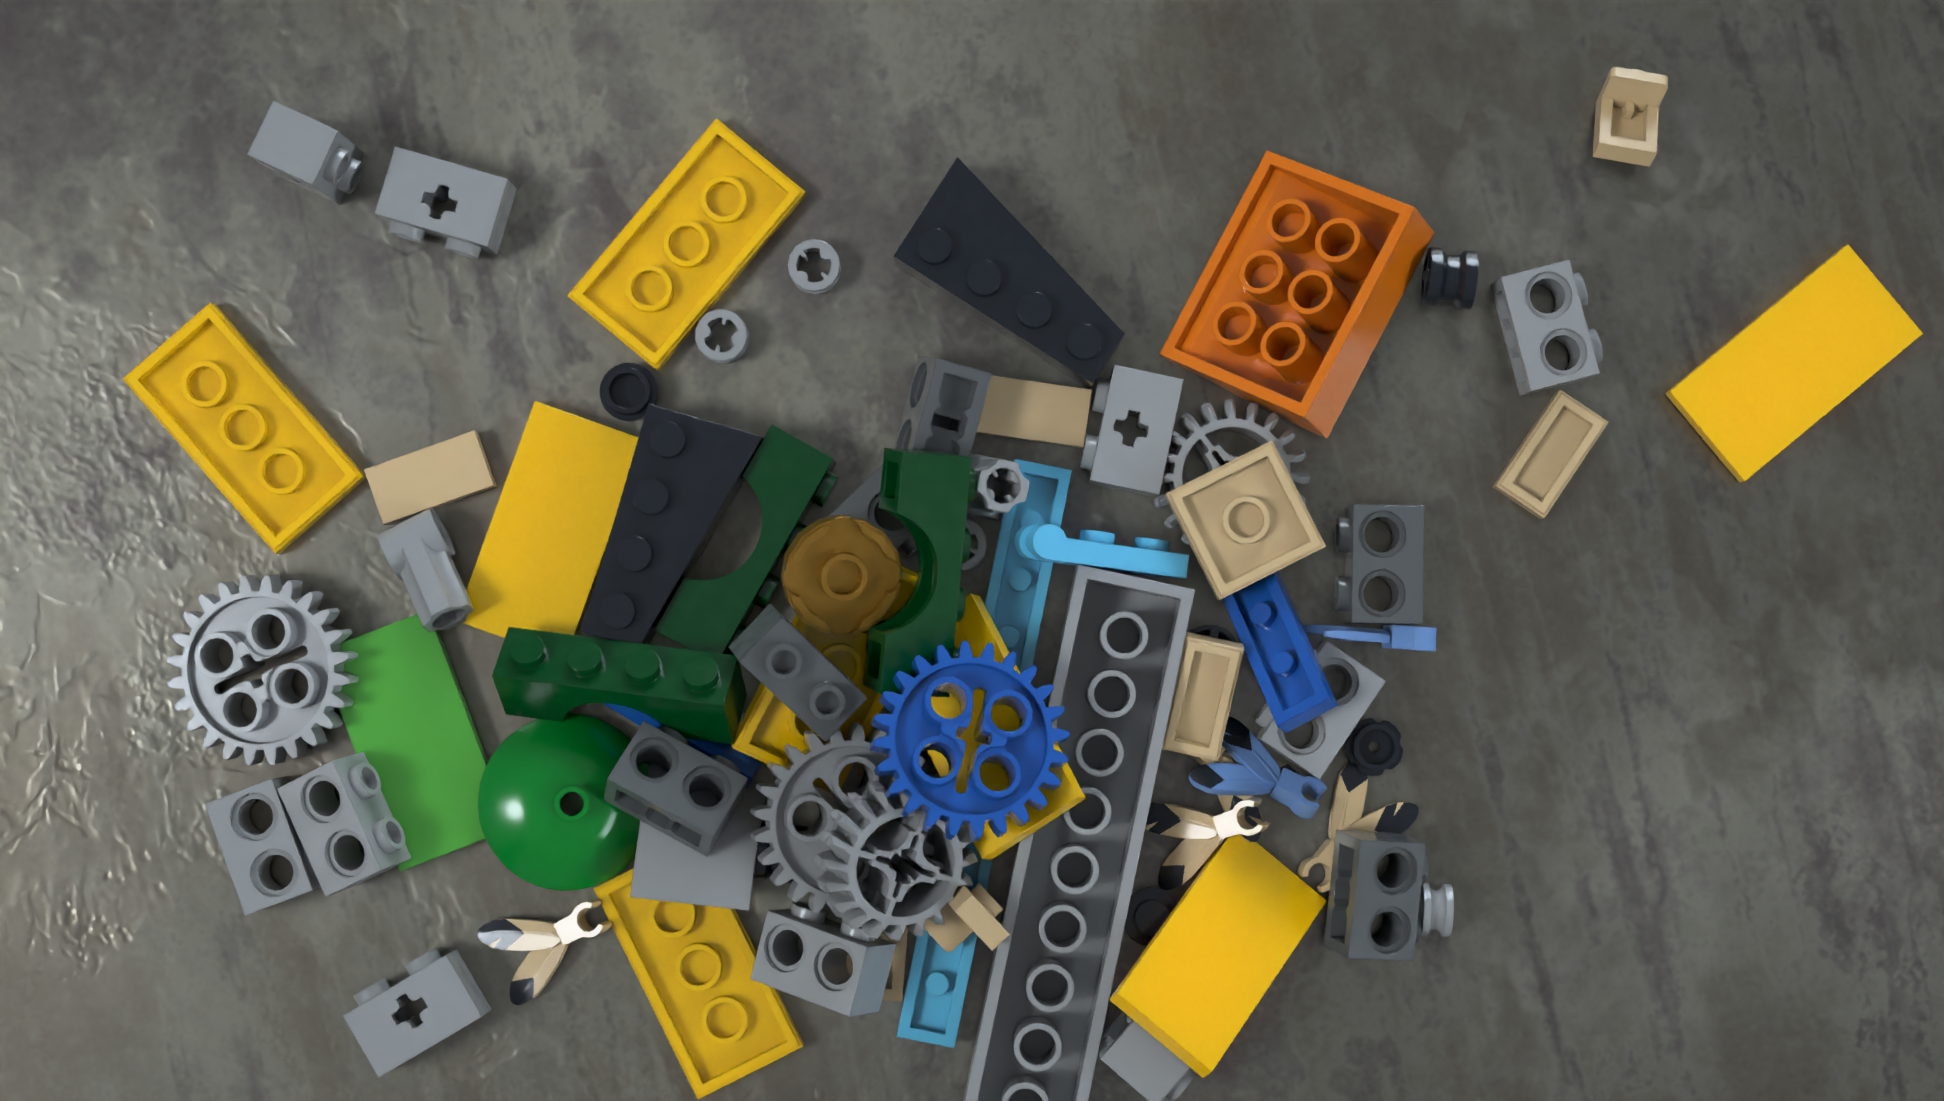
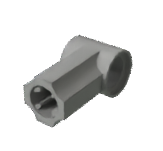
M970 454V457H972L971 468L975 470L977 486L972 503L967 504V515L999 520L1000 513H1009L1014 505L1026 501L1030 481L1023 477L1019 469V463Z
M429 508L379 533L378 540L381 549L396 576L404 581L422 626L430 633L436 630H449L465 622L466 617L474 611V608L451 556L455 555L452 540L434 509Z

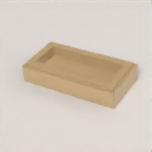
M992 375L976 434L1083 449L1092 390Z
M1562 390L1556 391L1492 487L1537 518L1544 519L1609 422Z
M475 430L364 469L383 525H390L415 516L429 508L435 509L497 487L479 434Z
M1186 632L1162 746L1163 750L1218 761L1244 652V645L1242 643Z

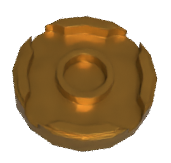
M835 515L818 519L800 531L785 552L781 572L785 598L803 622L821 633L836 635L864 632L883 620L897 601L901 587V563L899 553L887 535L863 518Z

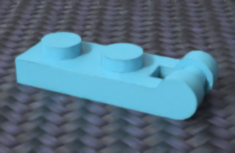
M1054 524L1025 525L1016 532L1014 538V547L1017 553L1029 560L1073 566L1083 565L1102 570L1160 578L1187 577L1189 555L1169 552L1170 541L1135 537L1134 547L1114 545V533L1082 529L1080 530L1079 539L1066 538L1064 531Z

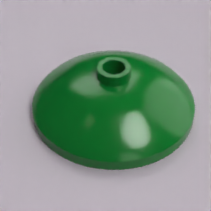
M566 714L562 722L536 719L511 733L498 746L484 769L478 792V814L481 829L490 849L498 860L508 870L526 882L542 888L559 891H572L593 887L611 879L624 870L635 859L640 820L604 801L607 778L631 739L607 722L579 714ZM643 763L637 768L647 777L649 766L648 763ZM568 792H576L582 801L580 810L572 815L563 813L560 808V800Z

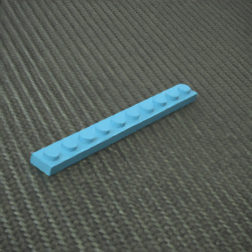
M1014 459V462L1019 463V469L1023 477L1030 481L1029 490L1025 502L1017 503L1011 508L1009 513H1003L985 607L1008 651L1017 653L1015 664L1020 673L1033 665L1053 563L1021 557L1014 547V538L1016 532L1025 525L1054 524L1061 527L1072 470ZM971 842L965 848H969L976 854L978 862L962 869L963 872L972 878L973 885L967 887L972 890L980 883L987 890L993 859H982L974 842ZM925 929L923 936H917L896 1037L950 1048L955 1047L977 939L974 931L952 952H946Z

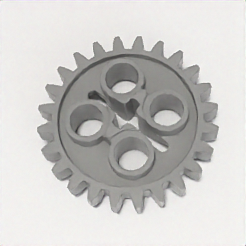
M256 575L241 576L239 587L233 581L221 582L218 584L220 598L214 594H201L198 597L205 613L190 611L184 612L182 615L186 623L192 628L191 632L173 633L172 639L183 646L184 651L182 655L167 657V663L182 668V676L173 678L167 684L171 688L184 689L186 695L174 705L175 711L192 709L195 715L186 726L187 731L206 728L208 731L202 745L205 748L215 747L225 742L223 758L226 760L238 758L243 751L246 765L259 764L264 756H266L270 765L283 763L286 759V751L293 759L306 756V742L314 747L327 742L326 735L321 726L329 729L342 726L343 722L333 711L334 708L353 706L354 701L348 695L341 692L343 685L359 682L358 676L344 671V663L356 659L358 652L342 651L340 643L352 634L351 629H333L331 624L337 618L340 611L338 608L319 611L318 607L323 593L320 591L308 592L301 598L302 581L288 580L283 587L280 575H264L261 584ZM275 616L282 621L285 628V637L279 646L273 642L269 634L270 622ZM223 640L229 643L234 655L233 662L228 669L222 665L218 656L219 646ZM303 645L307 647L308 653L306 656L264 672L261 675L262 679L244 681L223 694L218 689L219 684L228 679L261 668L264 665V660L283 658ZM297 670L301 671L308 680V693L303 700L295 694L292 687V679ZM245 694L251 696L256 703L257 712L252 723L244 717L241 710V702Z
M852 722L847 738H843L840 729H838L826 742H821L813 732L805 731L804 740L807 749L802 752L786 743L783 747L790 762L785 767L770 761L767 764L771 773L777 778L774 785L757 783L755 786L760 793L768 797L767 805L750 808V813L759 819L765 820L766 826L751 832V838L756 842L769 843L770 847L760 853L757 857L758 861L762 865L779 864L769 879L776 886L793 879L787 896L796 903L810 892L809 908L815 913L820 912L830 893H825L819 888L817 878L825 873L826 870L821 869L815 863L814 855L830 850V847L819 839V832L825 830L835 831L838 824L831 818L830 810L834 809L816 791L813 781L816 778H821L839 804L850 810L852 807L848 803V793L842 792L838 779L840 772L846 765L854 762L861 763L865 777L862 785L853 792H856L863 799L868 798L869 781H878L887 791L893 776L875 775V768L888 758L887 754L870 751L871 742L879 737L886 736V732L875 728L866 741L863 725L857 722ZM919 756V764L922 767L925 760L922 756ZM804 802H816L819 807L817 823L809 830H796L792 820L795 809ZM930 828L927 832L922 830L921 832L926 835L923 843V854L934 856V846L926 842L927 834H933L932 829ZM902 850V857H900L897 853L893 855L892 859L881 856V859H883L887 864H889L890 867H892L891 860L895 864H897L901 858L913 861L907 855H905ZM858 858L856 868L857 882L862 895L867 897L871 884L867 882L870 865L865 860ZM832 910V913H833L836 917L842 918V914H843V913H838V914H836V913Z

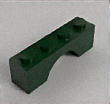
M771 425L743 474V477L750 484L758 498L762 513V529L755 550L743 565L726 576L711 580L684 578L654 630L689 650L734 655L729 646L747 628L744 624L755 605L765 609L781 582V578L773 573L796 535L808 527L802 524L813 503L823 507L839 480L838 476L831 473L836 465L834 459L780 428Z
M884 448L879 508L897 517L911 533L918 551L919 571L915 587L905 604L893 615L878 622L867 632L863 685L879 694H883L884 691L902 694L894 684L893 678L898 671L905 672L915 678L911 663L917 655L926 659L933 666L934 651L937 646L943 645L951 659L956 658L958 650L954 646L956 622L962 620L965 611V593L963 588L960 587L962 563H966L971 549L970 532L965 527L967 504L972 503L977 486L976 473L971 468L972 457L948 452ZM937 692L931 695V697L950 696L947 692Z
M508 627L492 674L506 715L562 722L565 715L577 706L590 703L615 704L645 713L661 722L664 726L677 731L684 738L734 744L747 697L740 662L735 655Z

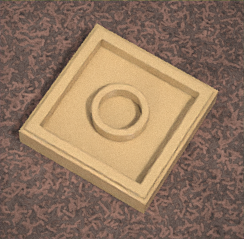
M1272 440L1165 494L1217 600H1221L1326 547Z

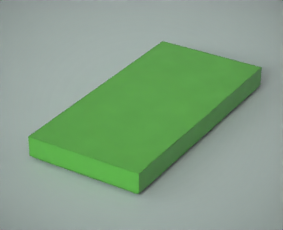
M416 614L340 643L342 651L358 652L356 659L344 663V671L358 676L359 682L342 686L341 692L348 695L354 703L353 706L339 708L355 753L364 752L369 764L377 771L381 781V791L392 816L403 828L405 845L412 859L399 864V870H406L485 839L479 821L478 792L488 759L439 630L429 633L422 626L419 616Z

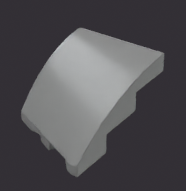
M649 763L647 777L660 778L667 774V771L660 764ZM753 779L747 790L745 789L740 804L708 857L640 820L630 897L749 911L751 909L758 845L751 838L750 833L760 828L762 821H764L752 815L750 808L766 805L767 797L755 788L759 782ZM700 790L690 794L691 799L702 807H712L719 803L718 798L709 791Z

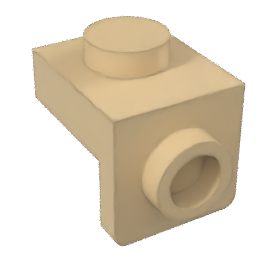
M1621 67L1610 69L1596 101L1593 157L1647 167L1651 166L1657 154L1659 106L1668 89V77L1666 75Z
M980 883L972 890L966 886L957 887L953 894L954 899L941 909L945 925H937L930 918L924 920V929L946 952H952L973 931L992 951L1010 935L995 918L1003 908Z

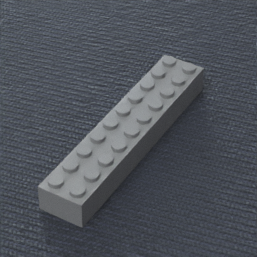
M1077 565L1075 568L1051 682L1054 689L1048 696L1046 707L1063 706L1065 712L1052 722V727L1070 732V737L1065 742L1058 744L1061 752L1069 757L1067 763L1086 799L1017 843L1001 918V925L1010 935L994 951L963 1101H1088L1195 589L1083 565Z

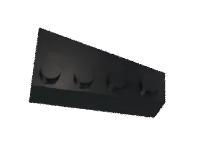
M958 157L894 254L896 267L1087 389L1093 387L1125 335Z
M648 404L581 632L609 640L650 644L657 632L654 629L682 580L688 577L699 556L703 554L717 525L741 489L745 479L743 474L764 439L763 436Z

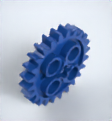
M962 641L958 647L956 658L951 659L945 647L939 645L934 651L933 666L920 655L913 659L911 664L916 676L915 678L902 671H898L895 674L893 682L902 694L884 691L881 695L879 702L892 713L877 714L872 719L871 725L878 730L886 732V736L873 740L870 744V751L887 754L888 759L881 762L875 768L874 773L877 776H894L896 781L892 783L885 793L887 798L896 797L904 793L909 799L903 808L902 816L907 817L919 808L926 813L922 830L927 832L939 819L945 821L946 839L952 840L961 825H967L969 836L972 842H975L982 837L984 824L988 823L992 832L998 838L1007 832L1006 816H1009L1020 827L1029 821L1024 803L1039 811L1048 804L1045 796L1038 789L1039 787L1055 790L1060 786L1061 780L1048 769L1063 767L1069 759L1062 752L1053 749L1054 745L1065 742L1070 737L1069 731L1052 727V722L1058 719L1065 712L1063 706L1046 707L1044 700L1049 696L1054 687L1052 684L1043 685L1036 689L1033 687L1031 681L1037 671L1035 665L1027 668L1021 674L1013 670L1016 663V652H1010L1002 663L994 661L992 643H987L979 657H973L968 641ZM980 689L984 693V699L975 727L974 740L982 743V745H979L969 759L965 793H958L955 785L966 745L965 741L957 737H960L970 724L974 690ZM937 692L952 694L959 702L960 715L955 718L939 716L931 705V695ZM996 705L1011 707L1019 718V728L1015 731L999 729L991 718V708ZM927 750H935L941 753L949 764L948 775L942 778L928 776L919 764L920 753ZM986 763H994L1001 766L1008 777L1007 788L1003 791L988 789L980 779V766Z

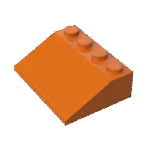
M1266 150L1159 354L1163 358L1250 403L1258 404L1259 408L1269 413H1275L1279 418L1327 439L1435 232L1413 206Z

